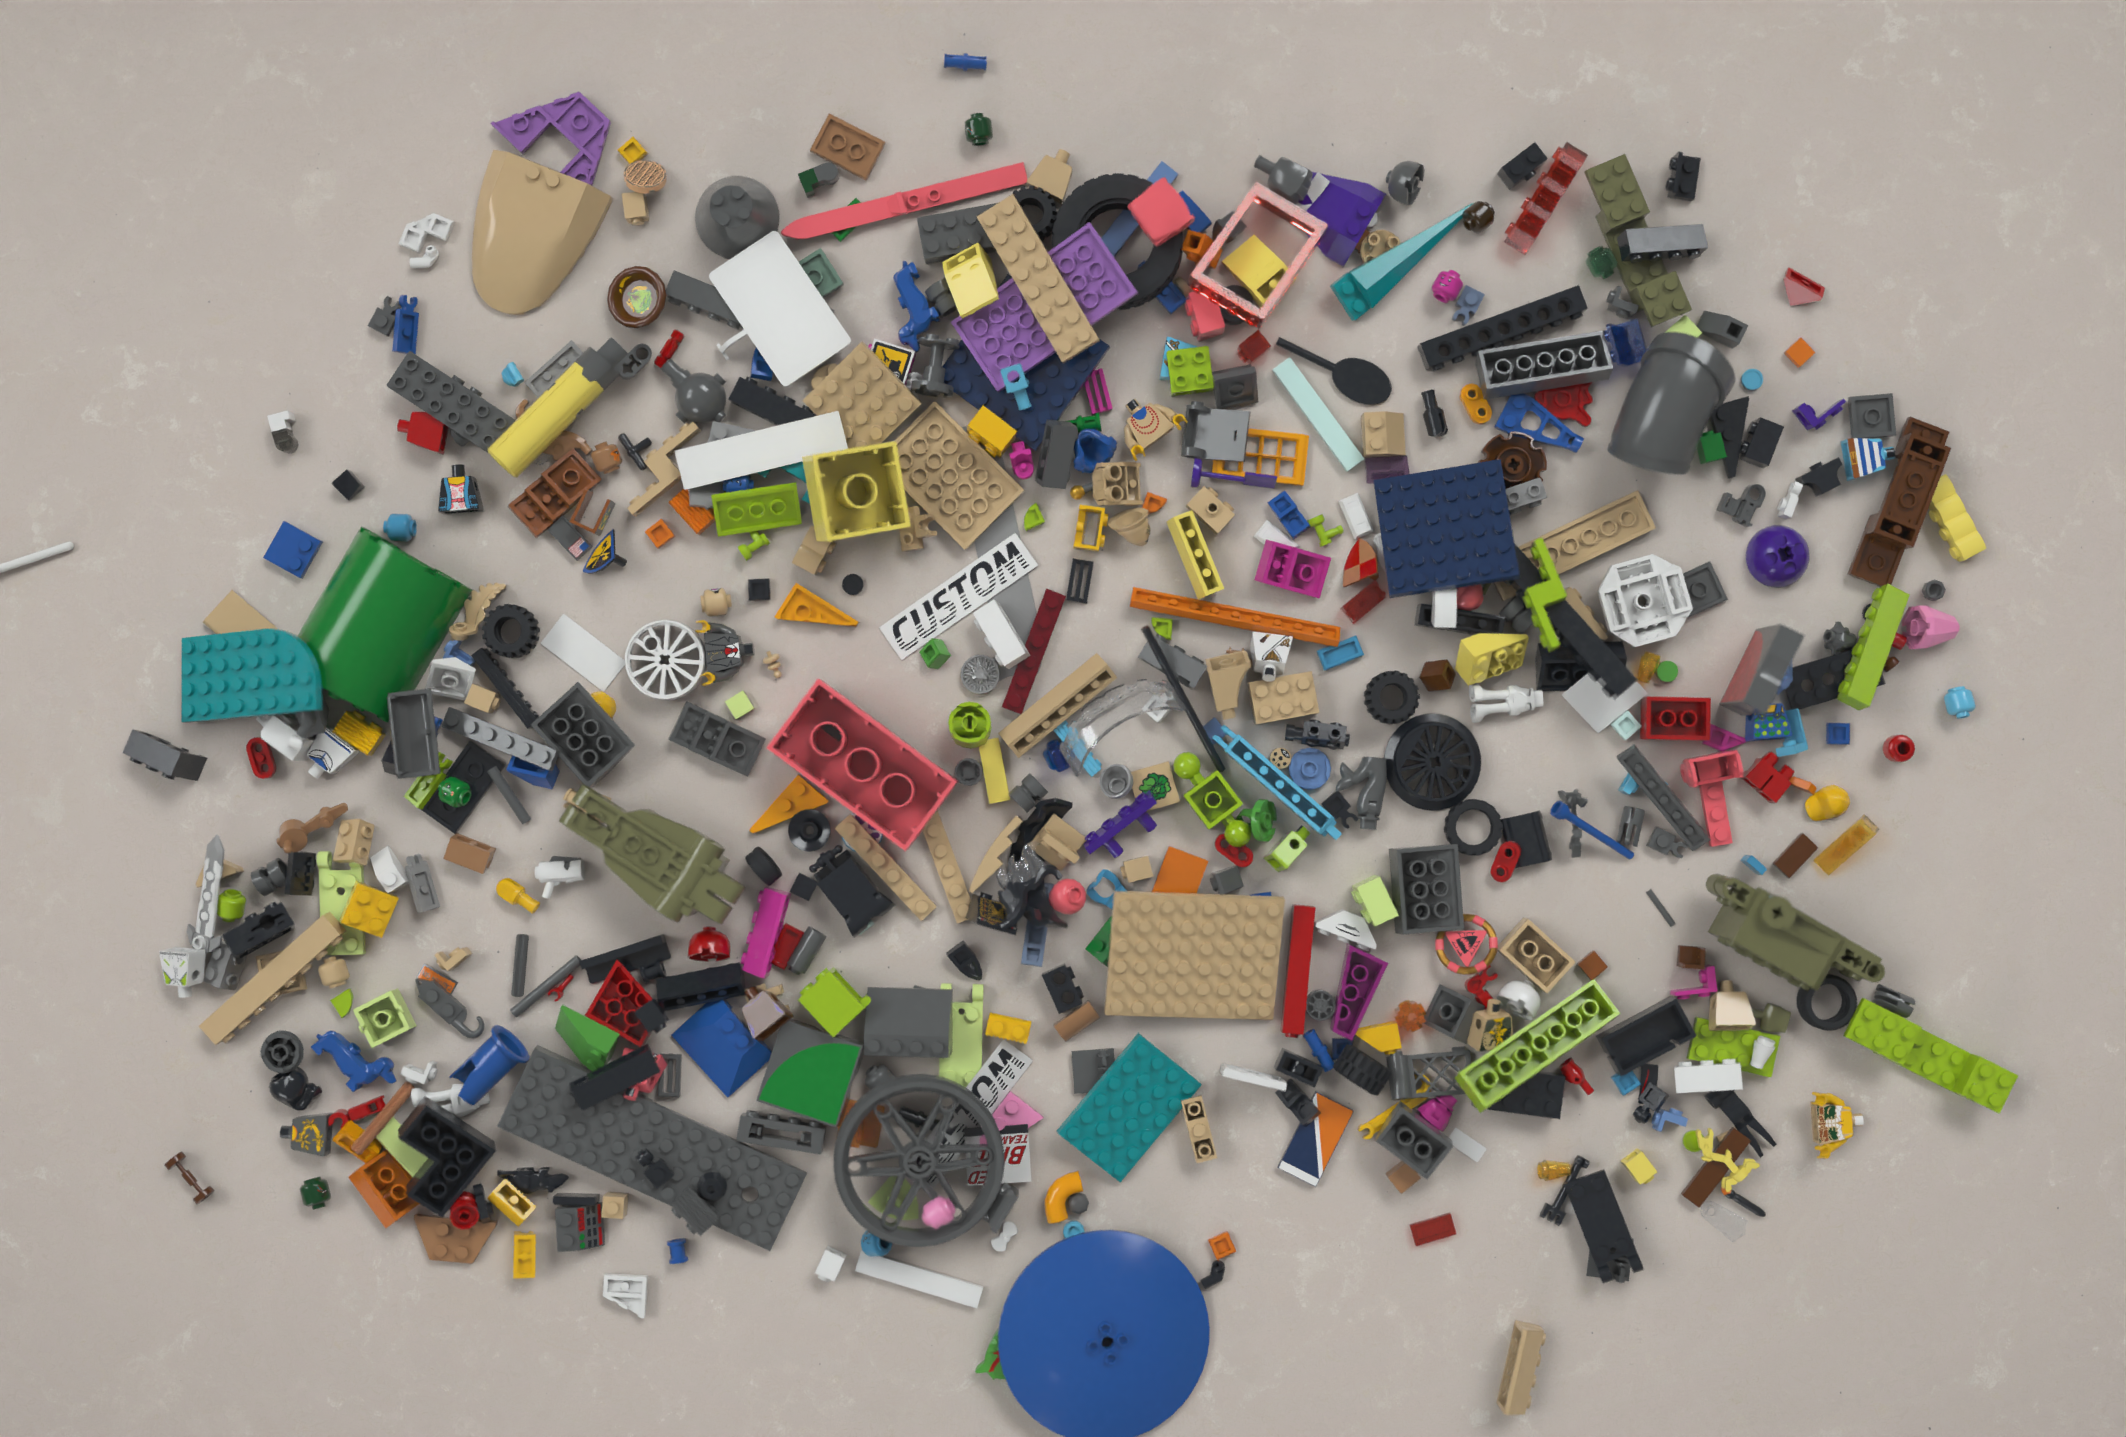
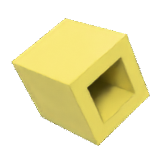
M1638 1148L1620 1160L1632 1178L1640 1185L1642 1183H1649L1653 1180V1175L1657 1173L1644 1153Z

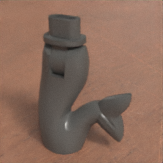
M1362 757L1361 763L1355 772L1342 762L1340 765L1342 778L1336 785V792L1358 784L1368 777V781L1361 790L1357 800L1358 819H1360V829L1376 830L1377 820H1380L1376 816H1379L1381 813L1386 788V759Z

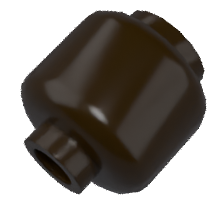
M1482 201L1472 204L1463 213L1464 227L1475 233L1485 230L1494 221L1495 211L1489 203Z

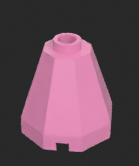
M1928 606L1909 607L1902 619V626H1907V632H1902V635L1907 637L1906 644L1909 649L1929 648L1956 637L1960 629L1959 623L1954 616Z

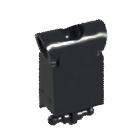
M836 845L833 850H828L825 853L822 852L817 862L811 865L809 870L815 873L814 877L818 882L817 885L845 919L851 935L855 938L867 928L871 918L883 916L896 904L878 890L847 849L842 852V846Z

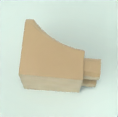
M1238 651L1205 659L1216 709L1222 712L1223 720L1236 717L1234 708L1238 707L1239 688L1245 674L1251 667L1247 651Z

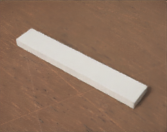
M861 1250L855 1269L859 1273L974 1308L978 1307L983 1286L886 1256L870 1257L863 1250Z

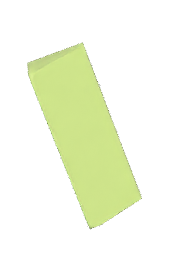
M392 1117L375 1138L413 1177L428 1158L399 1140L398 1129L401 1124Z

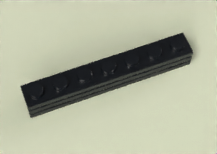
M481 647L471 656L527 729H531V724L539 717V714L531 709L532 705L529 701L524 700L523 693L520 690L517 691L515 688L516 684L507 678L508 674L504 669L501 670L499 662L491 657L492 653L489 649Z

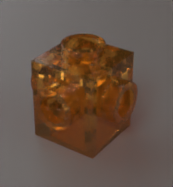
M1406 1000L1398 1004V1008L1394 1009L1397 1015L1394 1017L1399 1028L1403 1027L1406 1031H1417L1423 1027L1422 1023L1426 1022L1424 1016L1427 1014L1421 1003L1417 1005L1413 1000ZM1410 1013L1415 1014V1018L1412 1020L1408 1019Z

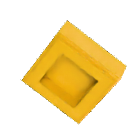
M634 137L630 138L618 149V152L629 164L642 160L648 154Z

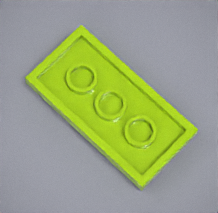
M796 482L711 495L718 537L802 524Z
M1695 1017L1693 1030L1697 1036L1690 1040L1686 1058L1695 1061L1713 1060L1714 1064L1722 1063V1059H1735L1736 1062H1740L1741 1071L1772 1077L1780 1041L1779 1035L1753 1029L1709 1031V1020ZM1759 1035L1775 1041V1049L1764 1064L1763 1069L1750 1065L1754 1040H1757Z

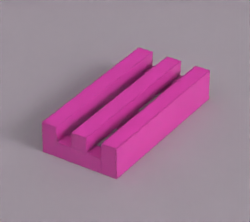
M1100 368L1093 371L1090 376L1099 409H1095L1088 380L1084 384L1092 415L1113 409L1103 369ZM1095 375L1100 376L1107 404L1106 407H1103Z

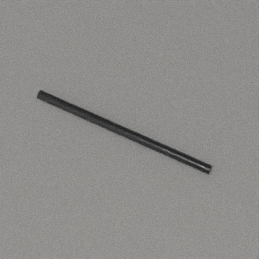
M1148 625L1141 628V631L1214 766L1219 772H1223L1226 768L1150 627Z

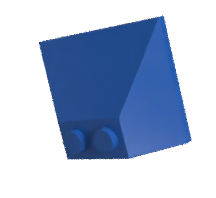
M726 999L705 1003L671 1036L728 1098L769 1061L772 1050L764 1041L752 1037L750 1030L731 1010L733 1007Z

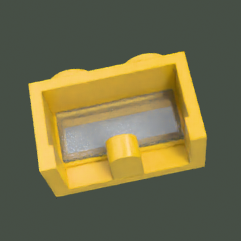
M1080 504L1074 541L1075 549L1099 552V547H1104L1105 535H1102L1101 532L1102 526L1107 527L1108 514L1104 513L1105 508Z

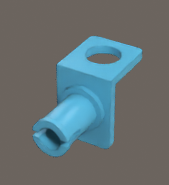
M1021 364L1001 369L1007 393H1014L1018 409L1024 410L1031 407L1032 405L1026 391L1029 380L1025 378ZM1010 371H1017L1019 373L1020 379L1018 382L1012 383L1008 380L1007 375Z

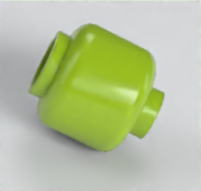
M227 889L219 894L217 915L225 922H235L236 919L242 918L246 906L245 896L240 891L234 889Z

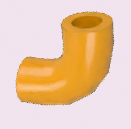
M1079 1171L1057 1178L1048 1188L1044 1199L1048 1223H1057L1068 1218L1065 1204L1067 1198L1072 1194L1083 1191Z

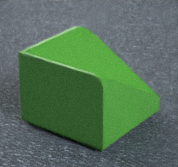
M931 638L920 650V654L928 668L939 669L951 657L944 642L940 639Z

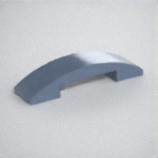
M1044 883L1049 901V893L1054 884ZM1027 920L1021 964L1042 967L1047 927H1035Z

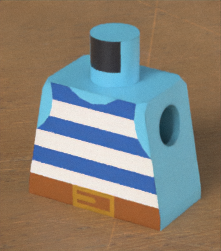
M1849 438L1841 441L1847 481L1886 468L1885 460L1895 459L1894 448H1883L1881 439Z

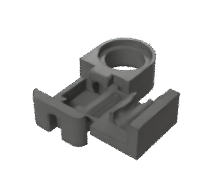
M1759 484L1749 485L1745 488L1741 498L1737 500L1732 498V494L1728 492L1723 493L1716 511L1737 516L1732 517V520L1744 527L1752 526L1753 524L1750 523L1755 509L1761 507L1766 496L1765 489ZM1752 488H1756L1759 491V497L1756 500L1750 497Z

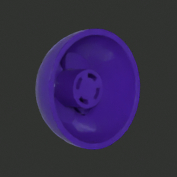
M1782 525L1768 526L1758 531L1751 538L1746 550V563L1752 576L1763 585L1774 588L1786 587L1798 581L1807 570L1810 559L1809 548L1803 536L1796 530Z

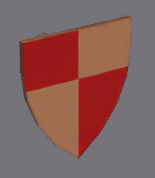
M1361 538L1354 544L1347 557L1343 574L1344 588L1368 577L1374 581L1379 577L1376 553L1373 547Z

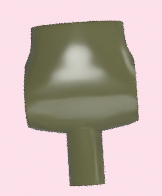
M1767 1003L1763 1011L1751 1008L1753 1016L1761 1019L1760 1029L1774 1033L1786 1032L1791 1016L1790 1011L1772 1003Z

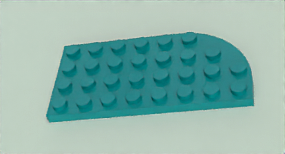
M258 629L182 638V722L191 723L322 710V685L317 661L310 648L296 635L278 629Z

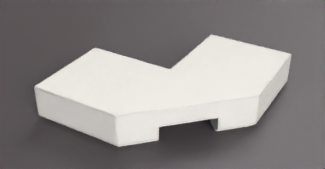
M435 213L430 214L419 221L406 224L399 245L420 253L428 234L447 242L455 222Z

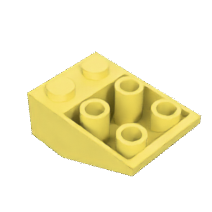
M1255 235L1251 236L1222 261L1240 285L1250 292L1253 300L1261 310L1291 287L1297 279L1284 262Z
M979 242L942 262L946 281L962 319L999 299L991 258Z
M1478 633L1460 641L1455 670L1466 684L1470 686L1488 678L1499 676L1512 669H1518L1523 664L1529 637L1527 634Z

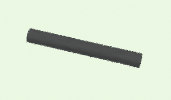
M575 955L510 1009L515 1017L522 1014L579 967L581 959Z

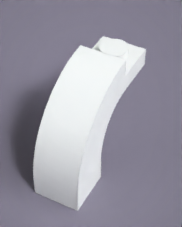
M1456 588L1432 592L1431 623L1434 627L1456 628Z

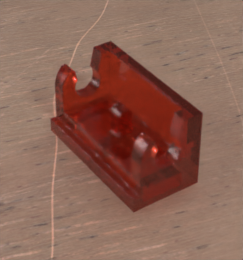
M1373 580L1340 609L1354 624L1386 598V593L1379 588L1378 582Z

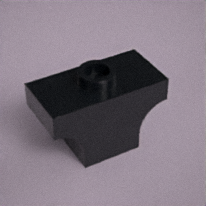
M1839 457L1825 464H1822L1820 461L1809 467L1811 471L1795 478V480L1809 486L1815 496H1819L1841 485L1837 477V471L1843 464Z

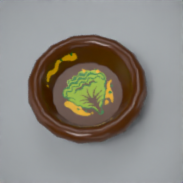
M633 266L626 268L615 276L609 286L607 296L609 311L614 319L625 327L638 329L648 326L660 316L664 309L667 296L665 285L658 273L648 267Z

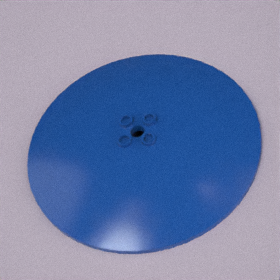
M1089 1231L1070 1236L1048 1247L1036 1256L1018 1276L1008 1293L1000 1316L998 1328L999 1359L1007 1384L1016 1400L1033 1419L1047 1429L1064 1437H1136L1152 1430L1167 1420L1183 1405L1192 1393L1204 1369L1208 1354L1209 1318L1205 1300L1196 1280L1187 1267L1167 1248L1142 1235L1127 1231ZM1105 1337L1113 1338V1343L1109 1347L1102 1346V1340Z

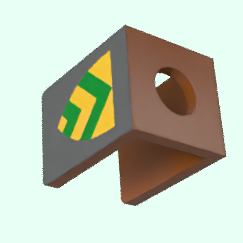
M585 489L570 519V523L601 536L616 503L607 499L594 529L582 525L580 521L593 495V492Z

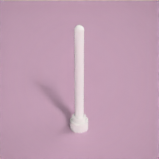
M66 542L0 564V573L72 550L74 544Z

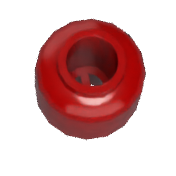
M1892 735L1883 744L1885 757L1893 762H1906L1911 759L1915 752L1914 742L1905 735Z

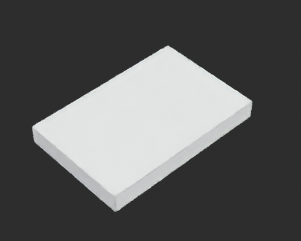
M1225 1063L1221 1064L1220 1072L1224 1077L1282 1091L1286 1090L1287 1083L1283 1077Z

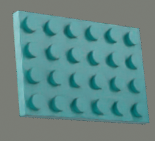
M1138 1033L1056 1132L1117 1181L1121 1182L1181 1111V1100L1191 1098L1202 1084Z

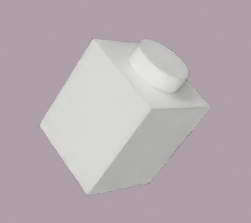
M827 1246L815 1272L818 1274V1278L825 1282H830V1280L834 1282L847 1254Z

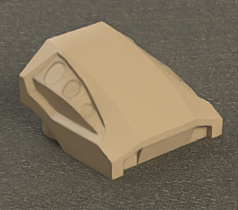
M1138 462L1097 463L1092 474L1093 497L1099 506L1143 505L1139 476L1141 464Z

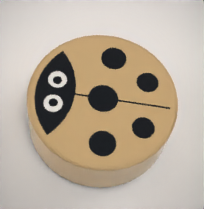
M1276 748L1271 752L1269 760L1278 769H1283L1290 764L1291 755L1284 748Z

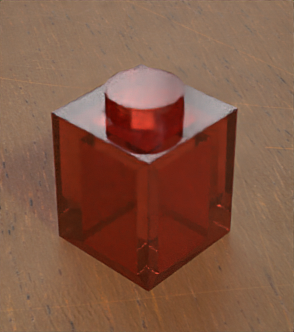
M1257 330L1238 345L1237 350L1239 352L1237 355L1244 363L1252 364L1269 351L1271 345L1261 332Z

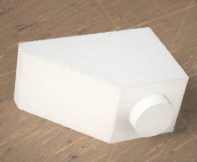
M386 846L370 857L375 875L388 894L395 893L409 883L405 869L389 846Z

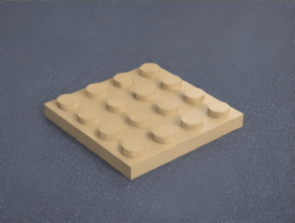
M863 341L802 400L817 416L839 411L849 449L881 444L922 404Z

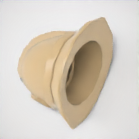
M1133 508L1119 512L1108 520V527L1116 530L1119 535H1122L1131 544L1137 546L1146 545L1151 531L1148 524V510Z

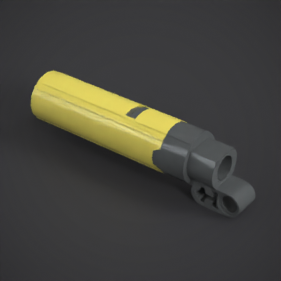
M612 337L597 352L589 347L551 385V388L546 390L487 449L488 453L513 477H518L576 419L575 416L584 411L618 376L626 380L633 378L651 359V348L642 343L636 345L627 353ZM644 349L647 351L648 357L643 360L639 359L636 356V351ZM632 356L636 362L631 368L632 373H623L622 365L628 366L632 362V359H630Z

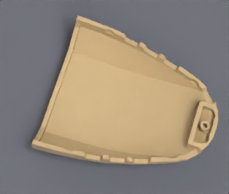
M493 150L480 189L473 230L472 275L478 294L493 309L506 314H524L526 311L540 307L560 287L563 279L572 272V268L579 258H582L586 247L597 234L613 198L588 183L510 152Z

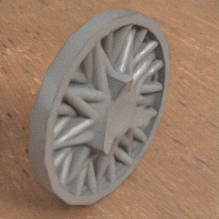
M978 654L972 656L965 661L961 668L962 683L973 693H988L999 682V666L994 659L987 655Z

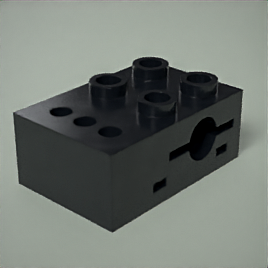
M273 902L264 907V912L258 915L256 912L244 918V923L222 934L224 942L236 961L295 929V924L282 902L279 904Z

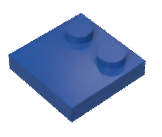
M283 521L263 558L303 579L323 542Z

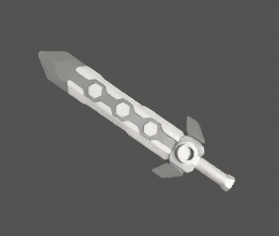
M216 835L209 842L206 849L196 929L191 924L187 926L190 945L192 944V948L197 950L205 949V959L206 953L215 951L222 941V936L214 937L217 902L225 853L219 835Z

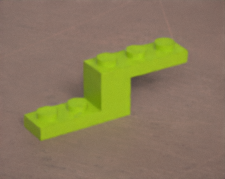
M1541 537L1533 541L1530 551L1533 559L1539 562L1541 578L1543 580L1546 579V581L1527 588L1524 592L1523 601L1525 606L1532 611L1533 616H1531L1534 627H1538L1541 635L1539 638L1544 648L1547 647L1550 652L1556 650L1560 644L1544 608L1564 601L1567 594Z

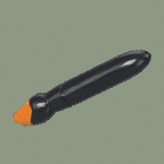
M1721 1187V1192L1727 1198L1734 1200L1757 1216H1766L1764 1210L1735 1193L1734 1190L1731 1189L1729 1192H1726L1725 1188Z

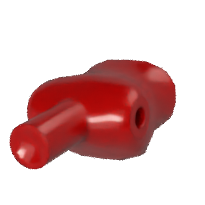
M1572 1057L1560 1065L1559 1069L1562 1071L1567 1082L1580 1085L1587 1095L1594 1092V1089L1585 1079L1583 1070L1574 1062Z

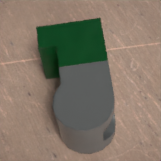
M824 163L798 173L807 198L815 195L813 189L825 184L832 185L838 181L839 172L833 163Z

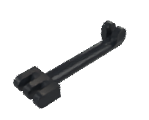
M1577 1155L1565 1182L1576 1179L1582 1167L1586 1169L1590 1161ZM1564 1183L1553 1205L1545 1203L1540 1212V1217L1545 1218L1549 1211L1547 1220L1550 1222L1557 1215L1555 1220L1557 1226L1561 1225L1566 1215L1565 1212L1560 1210L1568 1195Z

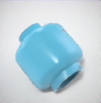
M1965 686L1951 688L1944 696L1947 713L1956 716L1957 719L1969 717V712L1976 708L1973 693L1971 690L1965 689Z

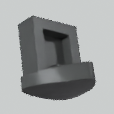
M1232 211L1224 218L1215 221L1212 230V240L1216 244L1229 243L1247 226Z

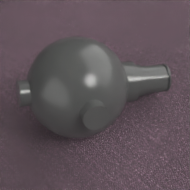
M669 359L661 367V370L671 379L672 385L677 389L675 402L679 412L676 416L684 424L688 420L698 424H705L712 421L721 422L725 418L726 414L723 410L726 405V393L723 385L726 381L718 373L714 376L706 373L691 374L688 370L681 369L672 359Z

